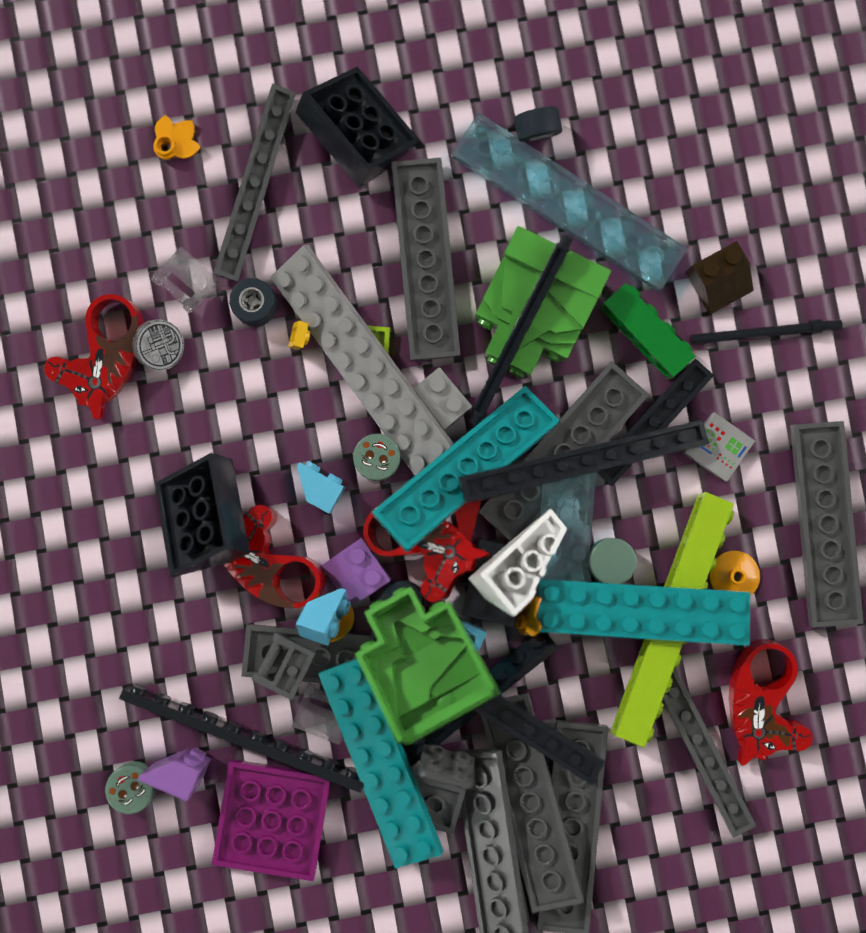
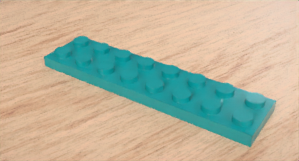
M524 386L374 509L372 515L408 553L464 505L458 482L459 477L513 464L555 428L560 420Z
M540 579L538 582V597L542 598L537 612V620L540 621L542 626L539 632L750 646V592Z
M356 658L319 672L318 675L359 779L364 783L363 789L394 867L399 868L441 856L444 852L403 746L397 742L358 659Z

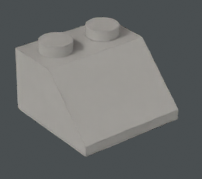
M440 367L414 389L444 431L472 408V405Z

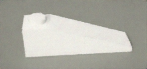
M552 509L547 510L469 577V580L486 600L511 616H515L533 599L536 593L535 588L540 578L544 576L547 570L545 568L551 556L555 554L567 530L566 526Z

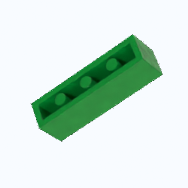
M625 283L603 303L600 309L667 380H670L696 357L692 353L693 349L686 341H681L675 335L676 331L669 323H664L657 316L658 312L651 304H646L640 298L641 294L634 286H629Z

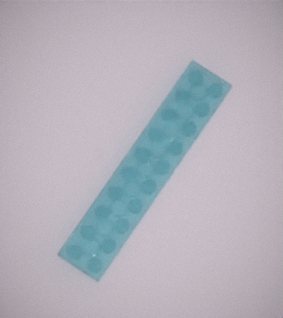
M480 113L477 114L451 153L452 158L657 292L661 291L688 250V248L527 143L520 142L516 136Z

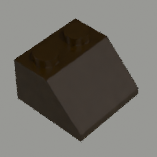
M738 241L695 263L685 272L709 315L754 291L750 263Z

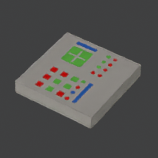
M712 412L704 423L710 444L686 450L683 454L723 482H727L755 440L715 412Z

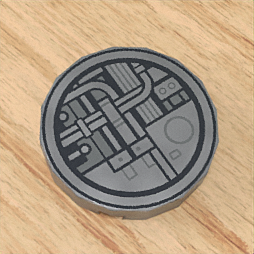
M155 319L139 326L135 337H133L132 347L135 357L142 365L161 371L170 369L178 363L183 355L184 340L179 329L171 322Z

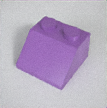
M364 537L322 565L337 590L341 588L346 590L351 606L366 598L392 579L375 553L368 547Z
M185 749L154 762L140 775L138 780L188 801L199 788L211 758L207 757L206 753L200 749Z

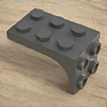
M424 744L415 779L435 829L453 834L466 789L473 787L474 757L469 756L465 752H453L445 750L438 745L429 746Z

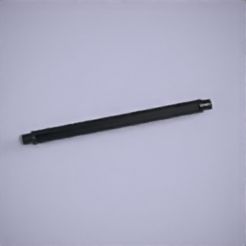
M563 234L559 243L555 244V248L497 359L484 388L471 409L472 413L468 422L477 426L481 418L485 417V413L510 367L526 332L529 330L556 274L570 251L569 247L573 238Z

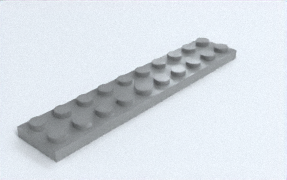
M303 245L270 278L302 322L309 323L308 330L382 432L397 444L401 458L416 476L454 443L309 245Z

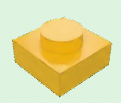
M302 321L293 323L288 348L299 350L308 344L310 338L309 323Z

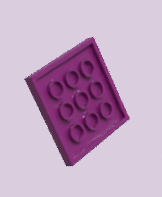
M231 759L228 765L212 865L314 882L331 781L302 770Z

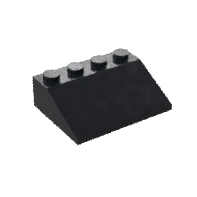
M358 67L303 92L295 111L358 188L376 179L392 166V162L401 159L420 143L418 137Z
M209 453L156 482L170 577H177L230 563L250 553L232 459L215 453Z

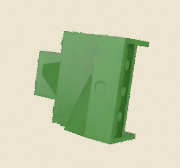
M517 226L475 315V319L478 320V324L488 330L496 329L484 357L488 358L487 362L493 366L499 358L555 248V243L520 226ZM569 251L509 367L512 375L521 379L524 376L529 378L542 352L546 353L545 357L557 363L560 360L566 361L600 296L611 270Z
M402 587L392 594L393 597L386 601L379 600L370 606V610L364 612L378 641L372 640L363 644L360 647L361 650L355 653L397 742L410 745L498 696L501 692L453 605L449 601L446 603L441 601L430 608V612L427 613L416 591L412 587Z

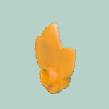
M164 115L156 123L155 133L157 138L154 141L153 149L159 158L170 160L176 156L187 159L194 156L200 150V145L192 140L195 133L192 120L173 124L171 119ZM165 145L171 146L168 151H163Z
M534 596L522 608V612L518 614L516 628L521 635L529 634L530 636H536L541 630V623L537 620L541 597Z

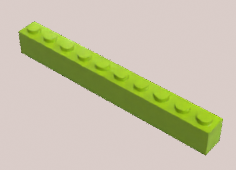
M707 492L698 494L664 587L707 589L708 582H706L709 572H712L716 566L717 559L715 555L717 549H720L725 541V534L723 533L726 525H729L733 519L734 511H732L734 503ZM644 639L610 730L613 735L644 748L646 743L652 740L655 718H659L662 713V699L672 686L671 675L673 669H676L680 664L681 654L679 653L682 645H685L687 641Z

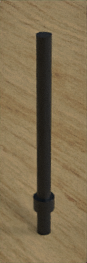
M816 319L801 324L691 334L690 343L692 345L802 333L817 335L822 334L823 331L841 330L843 324L842 320L822 321L821 319Z

